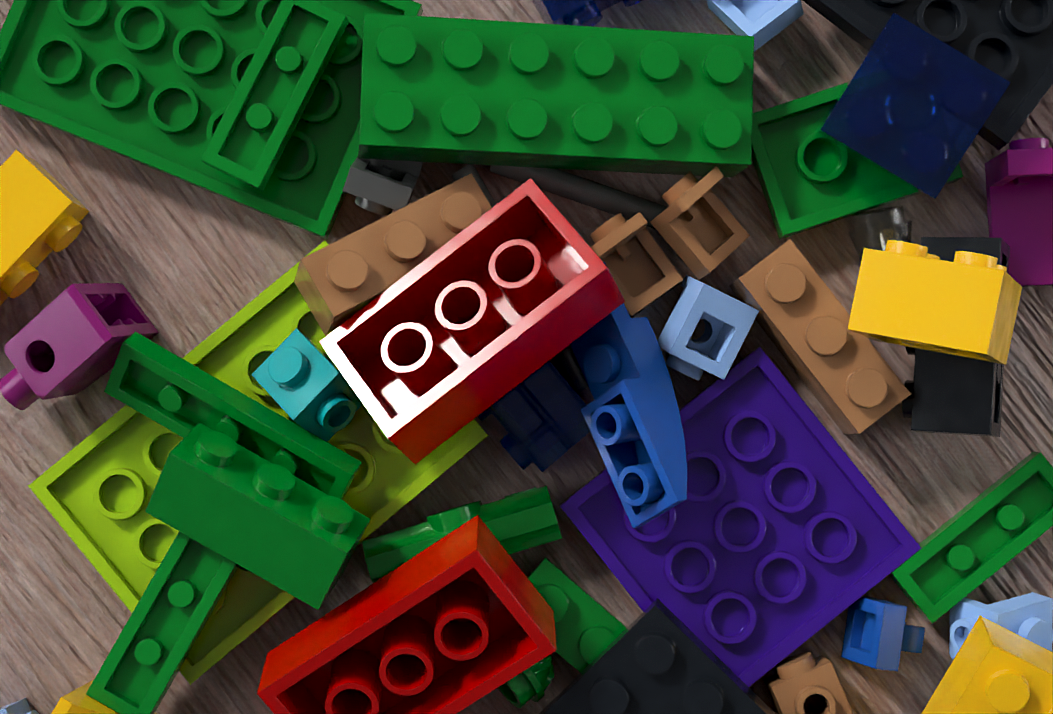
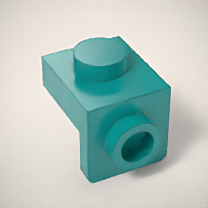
M297 328L251 374L293 421L326 442L337 431L346 427L353 419L355 412L363 405L338 368Z

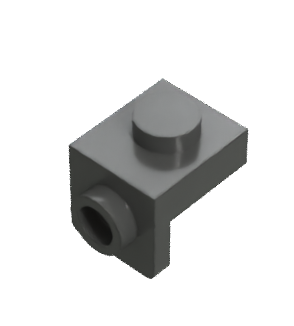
M357 157L349 169L343 191L355 195V203L361 208L377 214L389 215L393 209L399 210L409 204L423 162L358 159Z

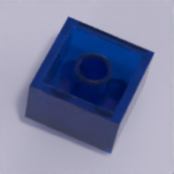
M893 13L881 28L818 131L923 195L936 199L1011 82Z

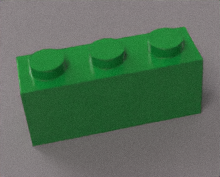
M200 422L169 453L145 511L317 610L320 609L343 575L371 520L352 509L342 499L325 494L295 477L287 468L265 460L237 444L227 434L212 430Z

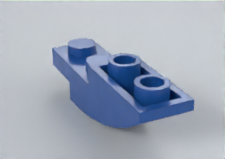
M623 303L572 342L570 346L594 398L592 402L581 409V412L633 528H637L687 499V461L680 411L661 348L648 317L631 318Z

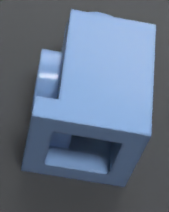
M686 275L681 284L684 288L657 340L660 348L669 353L665 362L669 367L698 381L704 370L724 380L759 310ZM703 319L705 323L703 335L698 339H690L699 320Z

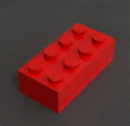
M530 178L324 337L319 343L386 437L414 464H417L623 304L625 300L608 267Z
M476 515L269 651L264 663L257 695L274 714H457L557 650L554 611L482 519Z

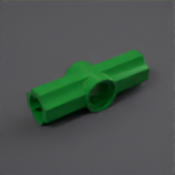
M547 486L534 487L504 496L505 498L483 505L481 500L427 516L426 522L362 541L371 581L374 583L476 515L482 519L508 554L562 539Z

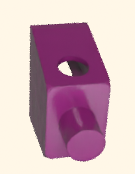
M122 283L71 284L5 344V354L15 368L0 379V392L11 405L19 410H25L39 398L46 400L75 395L86 389L114 367L122 343L134 332L141 334L149 340L159 332Z

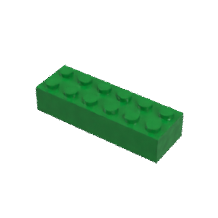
M364 13L358 159L686 175L691 171L694 176H704L717 166L724 174V177L733 178L751 165L754 36Z

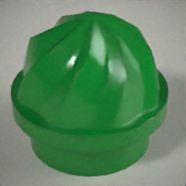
M551 655L499 686L498 690L517 708L523 707L530 700L534 702L540 701L545 696L544 691L554 678Z

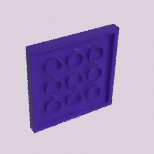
M761 347L753 350L728 371L724 380L718 378L679 409L687 461L686 500L645 525L633 528L607 468H605L559 505L643 612L658 598L748 687L921 549L919 544Z

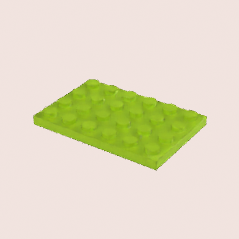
M324 240L306 256L328 246L329 244ZM300 261L182 358L295 424L297 423L291 419L251 374L296 328L308 337L333 363L319 343L326 336L294 283ZM125 405L28 485V487L130 612L133 613L179 532L145 511L169 453L183 437ZM364 405L355 412L353 419L346 427L337 431L327 441L362 462L343 499L352 509L371 519L358 545L489 436L475 419L417 464H414L386 437ZM239 565L179 672L191 685L295 597Z

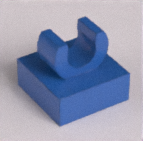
M861 596L848 607L841 657L874 669L898 672L901 651L922 653L925 627L906 624L907 606L874 597Z

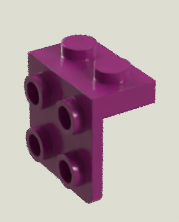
M1049 139L1014 140L1009 142L1008 150L985 163L989 238H1002L1010 246L1009 275L1022 287L1053 286V148L1049 147Z

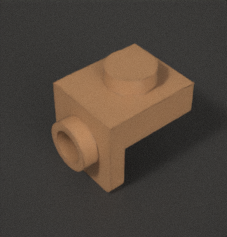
M717 166L699 180L691 171L683 176L661 195L668 206L650 221L698 280L715 269L750 236L711 190L724 177V174Z
M641 212L627 221L621 213L617 214L590 235L595 242L591 249L606 263L625 300L624 304L631 318L683 281L681 275L646 229L648 222Z

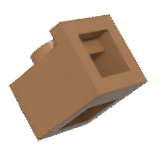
M804 652L789 657L775 666L778 674L764 679L778 714H805L803 709L804 702L812 694H820L825 700L824 709L815 714H853L832 662L823 655L813 658L811 652Z

